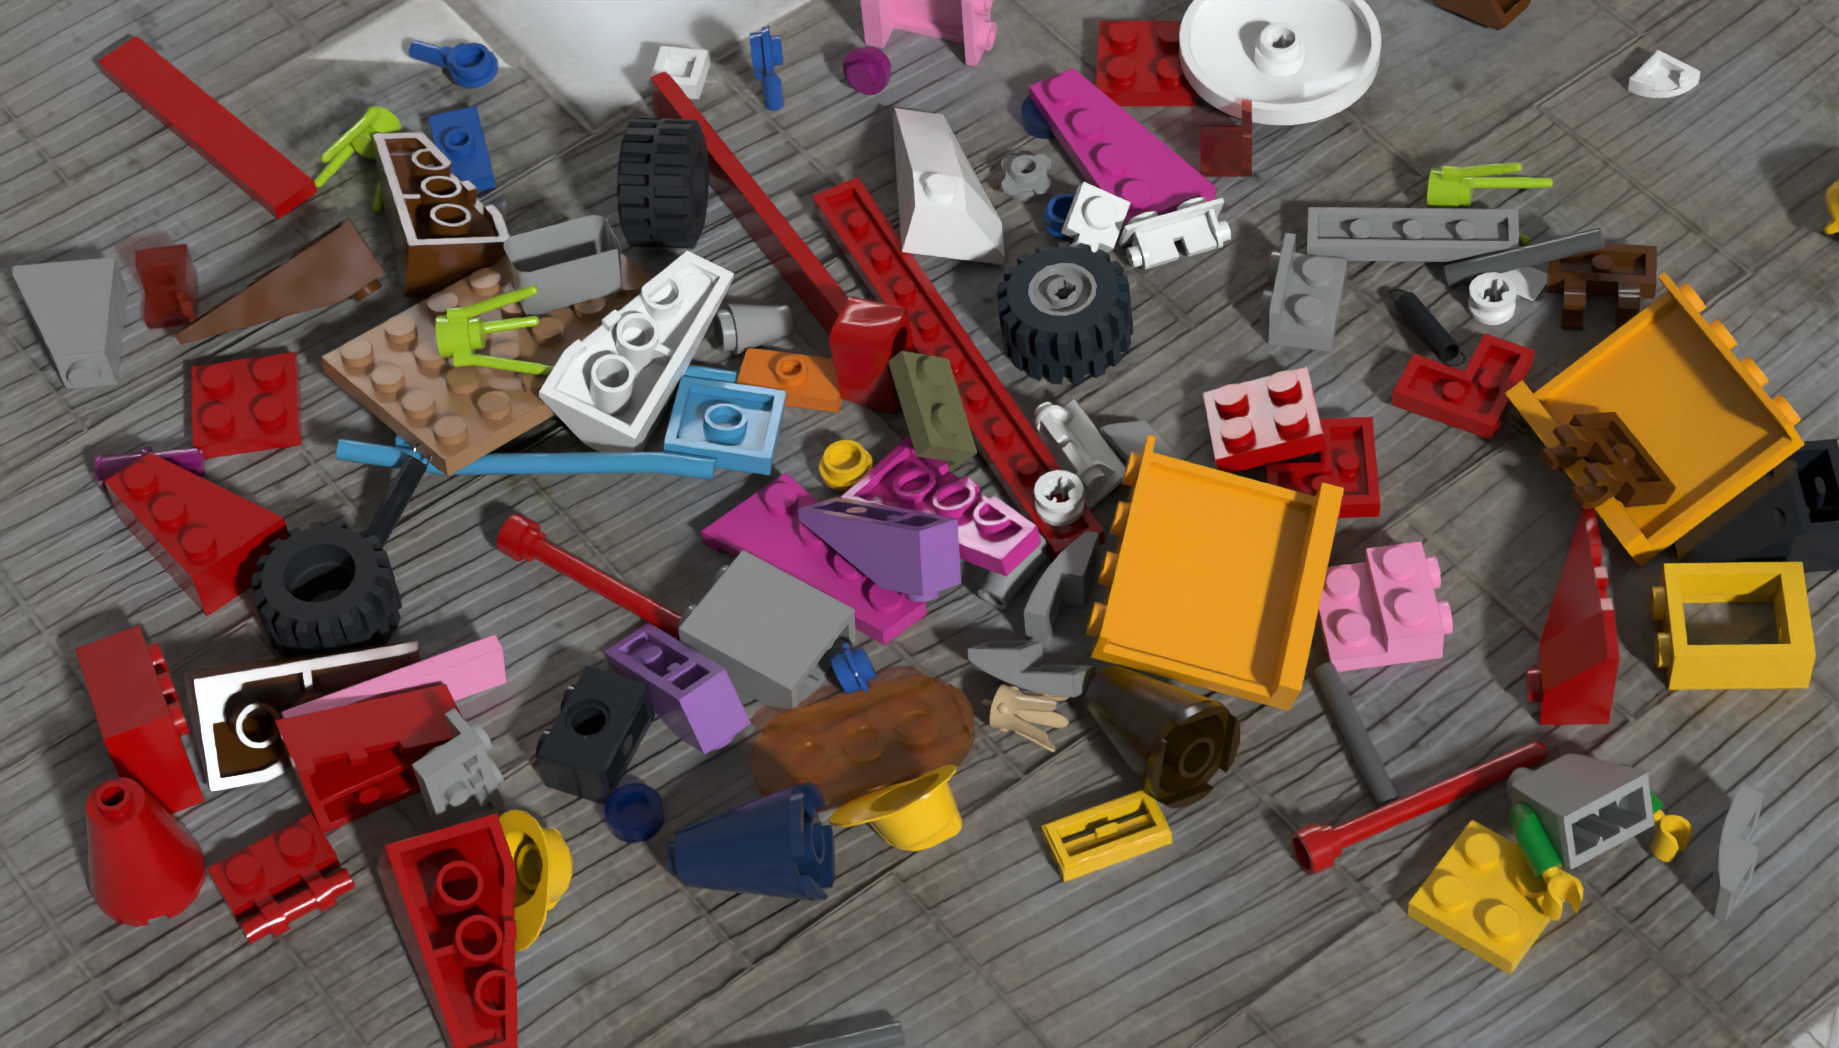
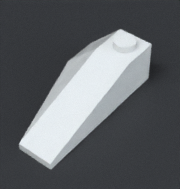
M894 108L892 116L902 252L1003 265L1005 250L1002 222L944 115Z
M686 251L641 288V293L618 312L613 310L603 318L600 327L582 341L578 339L566 348L540 389L539 397L585 445L599 452H642L658 426L680 383L681 376H684L734 279V273Z

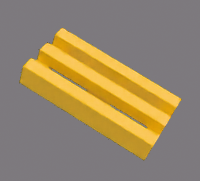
M1145 788L1041 825L1042 838L1045 844L1050 847L1051 857L1054 863H1057L1059 866V874L1063 882L1172 843V831L1157 801L1151 797ZM1143 810L1147 811L1145 815L1120 824L1113 822ZM1096 828L1095 833L1064 844L1062 842L1063 839Z

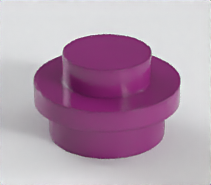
M872 46L853 49L845 57L843 73L847 82L856 91L865 95H876L889 83L891 64L888 57L880 49Z

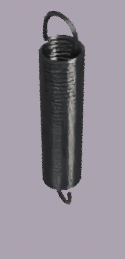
M1402 289L1389 291V295L1394 300V305L1398 312L1445 365L1455 367L1466 361L1465 354L1460 352L1464 357L1461 363H1446L1453 360L1459 354L1460 346L1414 293ZM1393 291L1404 292L1397 301L1392 296Z
M417 443V445L413 449V452H415L416 448L420 445V443ZM408 455L405 458V463L401 465L402 467L396 475L397 477L392 482L393 484H391L389 491H387L385 498H383L381 505H379L380 507L376 515H374L375 517H373L372 522H370L371 524H369L366 530L368 537L375 535L381 542L382 547H385L384 545L389 540V535H391L394 530L393 528H395L398 523L397 521H399L400 516H402L401 514H403L405 507H407L409 500H411L410 498L416 490L418 483H420L419 481H421L422 476H424L423 474L428 469L427 466L432 456H430L427 464H424Z

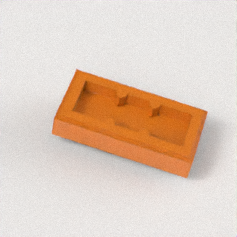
M747 347L736 384L787 391L786 406L839 413L843 400L840 397L832 358Z

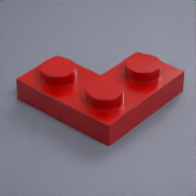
M1485 333L1464 371L1413 354L1393 390L1392 405L1493 440L1513 404L1505 393L1521 380L1525 381L1534 364L1535 350Z
M1373 417L1320 419L1327 450L1319 451L1320 462L1266 464L1267 484L1311 496L1316 495L1322 482L1344 488L1338 518L1380 517V493Z

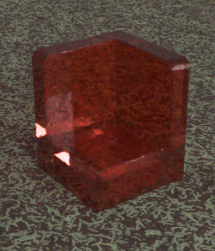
M1252 99L1241 100V125L1201 126L1200 174L1204 177H1252Z
M187 244L135 250V267L145 291L144 321L147 328L156 329L187 325L198 318V275Z

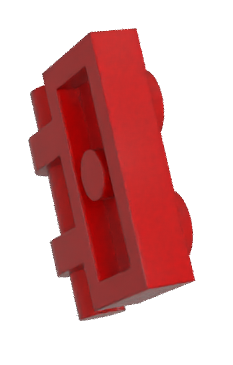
M312 814L295 821L207 868L212 881L236 922L256 911L259 912V914L240 924L250 944L269 934H272L275 938L290 930L289 923L317 908L322 913L337 904V897L356 888L346 868L324 878L323 875L341 865L335 851ZM303 886L306 887V889L277 904L276 901Z

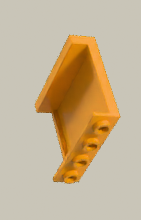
M1665 271L1658 276L1667 290L1664 295L1535 393H1532L1523 380L1505 393L1547 448H1553L1560 444V441L1552 432L1557 426L1569 424L1574 415L1616 412L1675 485L1676 489L1666 504L1625 508L1615 497H1611L1600 506L1595 507L1596 512L1639 567L1645 565L1805 445L1793 427L1801 421V418L1781 394L1774 399L1768 396L1762 387L1768 384L1769 380L1750 356H1747L1741 362L1737 359L1731 349L1738 344L1725 326L1718 319L1708 324L1700 314L1707 307L1687 282L1678 288ZM1584 458L1564 469L1576 486H1584L1591 482L1583 472L1585 466L1590 464Z
M1148 435L1141 453L1130 452L1125 467L1122 484L1131 486L1128 503L1118 502L1110 529V534L1119 536L1116 553L1106 551L1098 579V584L1107 586L1103 604L1094 602L1086 629V635L1095 637L1091 658L1289 711L1302 690L1344 488L1322 482L1316 495L1311 496L1154 453L1156 437Z

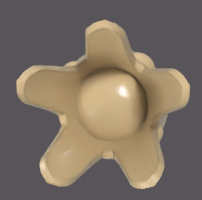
M1002 684L997 690L993 701L982 700L984 705L991 707L989 722L992 728H999L1002 732L1015 731L1051 752H1055V745L1048 740V735L1045 731L1031 723L1054 728H1065L1069 724L1066 716L1053 712L1057 707L1056 701L1067 700L1069 697L1043 693H1025L1019 691L1017 686Z

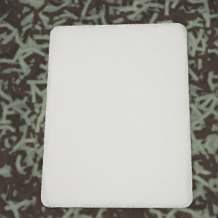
M1532 267L1501 273L1514 281L1518 296L1530 301H1535L1547 284V273Z

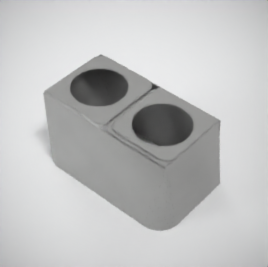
M585 216L514 235L504 242V252L513 291L531 285L538 288L537 295L519 301L526 317L622 291L621 246L607 219L602 216Z

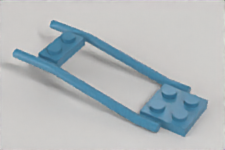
M689 364L684 376H681L664 440L663 452L488 453L452 475L662 473L713 481L715 468L770 475L784 416L787 391L736 384L738 371ZM398 434L395 446L339 439L336 451L337 460L397 469L402 467L401 465L405 463V458L408 455L424 464L428 462V459L417 450L413 452L414 448ZM431 462L425 473L445 475Z

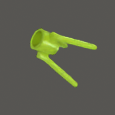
M370 106L363 117L321 155V161L328 164L315 178L316 187H322L355 151L366 158H375L372 143L373 134L400 133L401 124L399 119L388 109ZM378 181L372 210L375 213H379L382 210L384 203L380 181Z
M1519 162L1464 167L1443 165V168H1431L1427 192V207L1461 209V206L1471 207L1474 188H1550L1553 185V180L1551 178L1483 177L1520 172L1522 165ZM1519 233V244L1528 245L1530 242L1529 237Z
M531 285L466 307L447 308V315L437 316L435 324L437 346L441 358L453 357L454 367L479 366L549 376L554 366L475 354L476 349L485 348V334L537 326L540 320L537 316L483 322L481 317L473 316L535 296L538 293V288Z

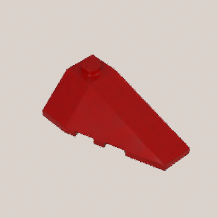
M1582 508L1539 643L1536 668L1526 669L1527 702H1537L1539 725L1609 724L1620 657L1612 598H1607L1606 567H1601L1602 544L1595 508Z
M497 813L385 845L376 868L397 928L449 1048H518L517 979L515 978L517 926L514 909L516 866Z

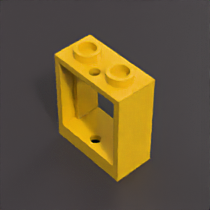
M1803 562L1663 563L1660 586H1651L1649 603L1651 620H1661L1662 633H1656L1655 661L1657 667H1666L1668 690L1809 688L1816 651ZM1773 602L1779 644L1688 645L1683 603Z

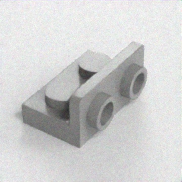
M1285 233L1281 252L1272 251L1268 282L1275 284L1273 291L1264 290L1260 322L1269 323L1270 345L1332 352L1347 275V259L1295 253L1296 234Z
M455 708L444 714L452 740L444 745L433 748L425 757L412 764L435 831L495 813L498 814L505 809L498 786L504 783V779L494 761L487 755L488 752L493 750V745L485 730L476 720L468 724Z

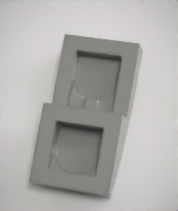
M1087 531L1074 540L1056 557L1039 579L1023 611L1026 641H1042V648L1047 649L1063 605L1085 609L1100 567L1099 533Z
M989 640L968 648V660L977 667L1002 681L1033 692L1053 696L1077 697L1086 693L1089 681L1096 674L1094 665L1043 664L1042 641Z
M1744 783L1741 784L1727 813L1714 866L1712 880L1713 916L1724 923L1752 880L1759 847L1747 841L1757 826L1764 793Z

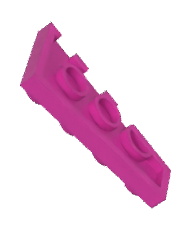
M1069 69L1029 86L1030 101L1087 183L1131 202L1122 224L1121 232H1123L1124 226L1128 225L1130 219L1142 213L1155 211L1160 216L1177 211V207L1180 204L1194 198L1204 197L1207 202L1216 200L1217 187L1076 69Z
M910 436L840 497L958 518L960 559L1006 577L1042 543L1038 528L1034 523L997 497L988 499L981 494L979 485L965 476L960 479L950 472L947 462L917 457Z
M787 472L701 531L703 544L718 553L724 549L737 557L744 550L853 608L855 611L856 630L883 645L927 614L925 601H909L905 598V593L882 589L799 520V508L819 502Z

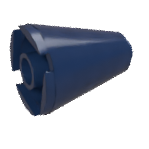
M812 782L798 783L679 828L675 834L674 841H670L667 845V863L672 876H679L681 883L686 887L808 901L825 900L828 895L822 889L832 888L834 883L835 848L832 826H821L817 809L827 808L821 791Z

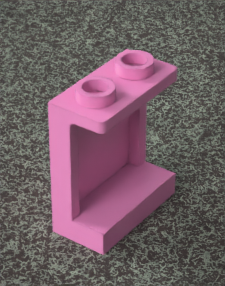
M860 0L866 45L884 48L895 28L962 43L965 48L966 65L976 67L984 50L990 51L995 42L997 25L996 22L991 21L990 14L993 0Z

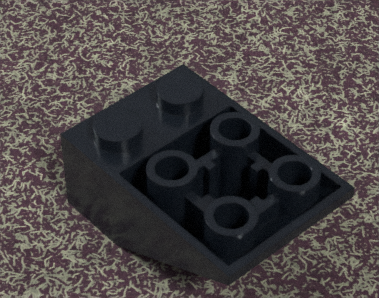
M1837 439L1805 441L1804 446L1675 541L1673 547L1677 563L1803 562L1804 573L1839 570V446Z

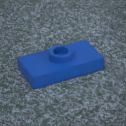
M477 106L428 116L434 145L452 162L451 171L461 181L470 180L477 188V192L495 188V179Z

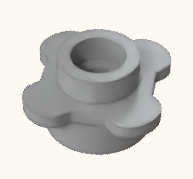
M1037 154L1035 156H1006L1001 162V168L1005 171V179L1001 182L1002 191L1012 198L1023 202H1030L1041 198L1052 187L1051 180L1047 177V171L1052 166L1051 159L1044 154Z

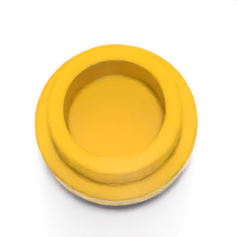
M839 440L827 447L819 462L822 481L828 487L838 491H848L873 469V460L869 452L860 443L853 440Z

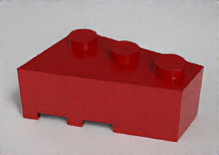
M151 452L104 481L120 521L206 616H209L251 588L252 575L259 572L257 562L261 555L271 554L269 546L276 539L284 541L289 538L288 529L283 517Z
M140 625L76 648L77 657L100 731L118 776L136 781L170 814L205 802L181 737L191 732L180 706V701L159 643L155 642L147 645Z
M446 684L275 720L298 784L314 819L324 834L421 792L412 764L425 757L433 748L444 745L452 740L444 714L455 708L461 715Z

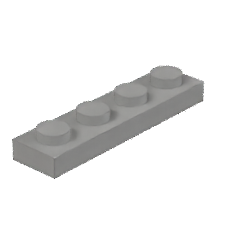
M1308 207L1307 254L1344 258L1347 261L1462 262L1519 247V209Z

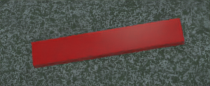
M138 36L133 37L98 61L103 75L278 220L317 193L316 185L312 178Z

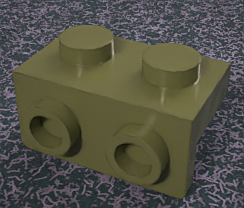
M901 351L888 361L916 456L944 460L948 463L949 470L952 472L977 454V449L949 359Z

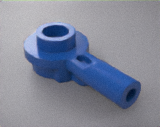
M762 26V32L750 33L753 71L757 81H761L765 108L770 111H777L784 106L781 80L775 73L774 67L784 65L781 36H771L770 27Z
M414 40L409 47V56L411 58L449 69L454 83L463 88L482 87L489 83L499 70L498 61L494 53L480 43H460L452 48L449 46L439 47L420 40Z

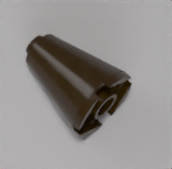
M1111 666L1098 672L1087 685L1084 701L1087 712L1151 797L1172 809L1188 807L1203 799L1214 789L1208 782L1220 768L1227 773L1233 764L1240 744V724L1237 718L1230 714L1227 707L1222 703L1121 666Z

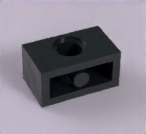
M586 665L576 685L571 684L566 689L561 702L560 714L552 729L547 728L544 730L537 743L536 760L539 761L545 786L607 806L655 717L648 684Z

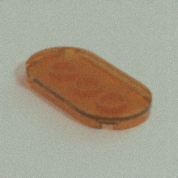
M925 675L905 676L870 686L866 692L862 689L778 715L762 729L763 735L758 739L757 745L756 742L754 743L750 760L754 782L763 797L798 783L812 782L818 786L826 802L827 808L817 809V813L841 807L853 799L890 785L919 778L939 767L949 764L956 765V767L959 766L969 754L974 743L975 724L973 710L965 694L949 683L948 687L944 684L936 683L935 677Z

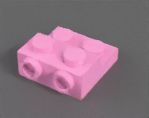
M1421 541L1367 548L1365 562L1327 567L1317 618L1327 661L1335 665L1337 672L1443 657L1444 635L1452 634L1453 632L1452 614L1447 600H1436L1434 589L1441 588L1438 559L1436 555L1425 556Z

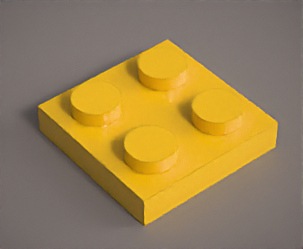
M1474 820L1470 821L1410 900L1407 915L1510 975L1551 920L1542 909V902L1547 889L1543 877L1535 878L1517 844ZM1559 868L1561 874H1569ZM1560 898L1563 904L1566 899Z

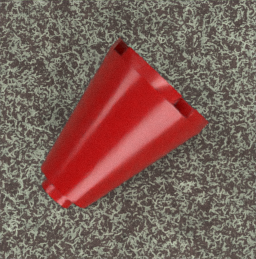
M118 777L106 780L96 786L86 802L89 884L91 893L100 910L118 923L136 927L150 925L148 920L167 915L168 919H171L181 914L197 898L206 879L204 856L199 842L136 781Z

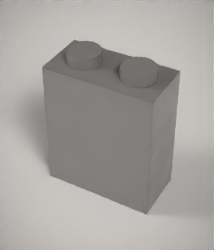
M742 550L730 566L725 565L719 569L713 578L710 591L698 605H691L684 612L678 625L680 642L725 668L734 688L794 720L833 671L829 656L843 650L842 643L847 642L850 647L855 643V611L846 604Z

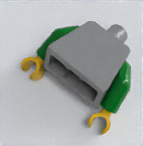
M1572 753L1566 754L1535 771L1524 767L1517 768L1512 772L1507 781L1506 791L1512 802V808L1508 815L1512 833L1535 878L1543 877L1547 885L1542 909L1545 915L1554 921L1560 920L1563 910L1560 898L1566 899L1571 904L1574 912L1578 913L1583 897L1582 883L1572 875L1561 874L1560 867L1563 866L1566 869L1573 870L1650 827L1656 830L1650 841L1649 847L1651 852L1661 861L1671 862L1678 849L1681 852L1686 850L1692 837V826L1688 820L1677 815L1666 816L1661 809L1665 805L1650 788L1648 772L1632 768L1626 764H1616Z

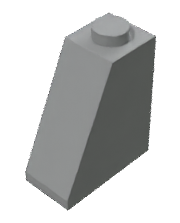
M115 257L13 266L12 275L25 307L65 388H93L97 386L118 385L127 288Z

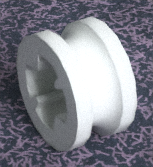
M1497 272L1478 275L1472 280L1469 287L1468 311L1473 319L1486 325H1500L1507 322L1513 317L1516 309V284L1505 274ZM1489 295H1494V296H1495V301H1498L1500 298H1501V301H1499V302H1490V301H1489V300H1490Z
M1064 470L1050 471L1042 475L1035 483L1034 488L1035 509L1038 517L1043 522L1054 526L1069 525L1078 520L1083 514L1085 505L1082 481L1075 474ZM1062 493V499H1065L1068 495V501L1057 503V498L1054 497L1050 501V496Z

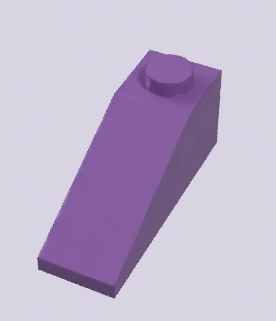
M840 497L831 498L798 509L799 520L882 589L905 593V598L909 601L923 602L937 599L939 591L961 584L958 518Z
M647 623L604 651L607 661L621 676L648 684L655 713L681 740L704 755L711 750H717L728 745L734 739L735 734L751 724L726 669L650 623Z

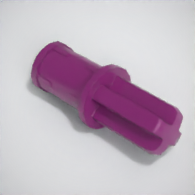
M145 446L142 452L97 455L95 458L96 481H99L98 487L101 490L107 489L105 480L149 452L202 477L205 474L204 454L202 450L197 448L154 452L151 446Z

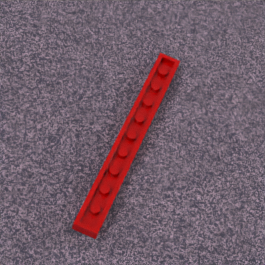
M855 177L813 195L814 211L876 302L907 309L915 353L949 359L976 449L1021 515L1037 526L1039 534L1048 544L1046 551L1051 559L1054 561L1066 547L1087 531L1099 533V546L1105 544L1104 529L1086 503L1080 518L1069 525H1050L1038 517L1035 509V483L1047 472L1062 469L913 255L902 252L901 238L860 179ZM1062 493L1050 496V501L1056 497L1057 503L1068 501V495L1065 499H1062Z

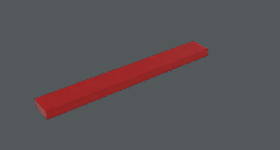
M664 71L650 77L653 113L655 116L664 119H695L699 122L707 144L709 184L830 336L832 327L849 297L671 75Z

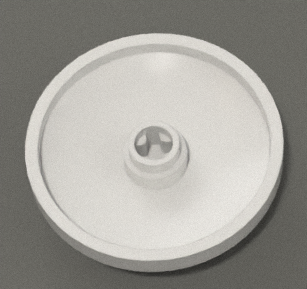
M1194 0L1188 7L1180 27L1179 59L1184 75L1192 88L1215 108L1236 118L1267 125L1305 124L1339 113L1356 102L1367 91L1377 74L1380 61V27L1374 12L1364 0Z

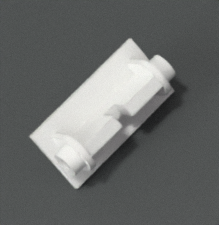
M1204 197L1194 198L1180 204L1177 207V211L1158 216L1157 212L1151 211L1130 219L1128 225L1124 226L1119 240L1120 248L1133 245V247L1126 249L1130 266L1132 268L1140 266L1142 270H1147L1178 260L1179 255L1174 241L1182 240L1187 257L1222 248L1224 241L1231 240V232L1227 221H1217L1224 200L1219 198L1207 202Z
M1075 399L1064 408L1059 405H1053L1051 402H1045L1039 405L1034 412L1036 417L1035 426L1038 429L1037 435L1060 468L1075 474L1082 481L1084 502L1091 510L1122 482L1125 465Z

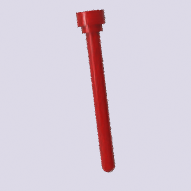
M515 513L502 526L496 542L499 552L517 562L524 559L530 562L536 559L680 640L678 625L682 615L546 540V535L541 531L540 525L521 513Z
M1533 741L1333 828L1329 824L1319 826L1317 823L1309 824L1291 832L1290 840L1294 855L1304 872L1312 876L1332 867L1334 859L1340 857L1342 849L1502 781L1510 777L1517 768L1524 767L1529 769L1543 763L1547 759L1548 749L1542 742Z

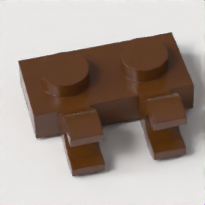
M1605 243V248L1548 262L1547 293L1563 294L1561 328L1583 330L1586 295L1617 297L1615 331L1639 314L1640 298H1655L1657 246Z
M1616 412L1574 415L1569 424L1557 426L1552 432L1560 441V444L1553 448H1543L1539 453L1553 470L1566 469L1582 458L1590 463L1585 466L1583 472L1591 482L1584 486L1572 487L1570 490L1571 495L1583 509L1598 507L1611 497H1615L1625 508L1666 504L1676 489L1675 485Z

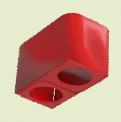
M852 296L842 309L830 334V349L840 397L844 401L897 415L902 407L888 361L901 351L915 353L907 309Z

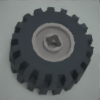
M1057 242L1058 247L1048 249L1047 245L1035 248L1036 253L1031 256L1024 253L1017 258V267L1009 266L1003 274L1004 282H999L997 289V306L1004 350L1008 357H1013V364L1016 368L1023 371L1028 367L1030 377L1038 381L1046 374L1050 376V384L1062 385L1063 378L1073 377V384L1085 382L1084 375L1092 373L1097 378L1105 374V365L1115 367L1122 360L1121 352H1128L1131 345V335L1133 334L1130 288L1128 278L1124 276L1123 267L1118 261L1110 262V254L1100 249L1094 253L1091 251V245L1080 243L1078 247H1069V242Z

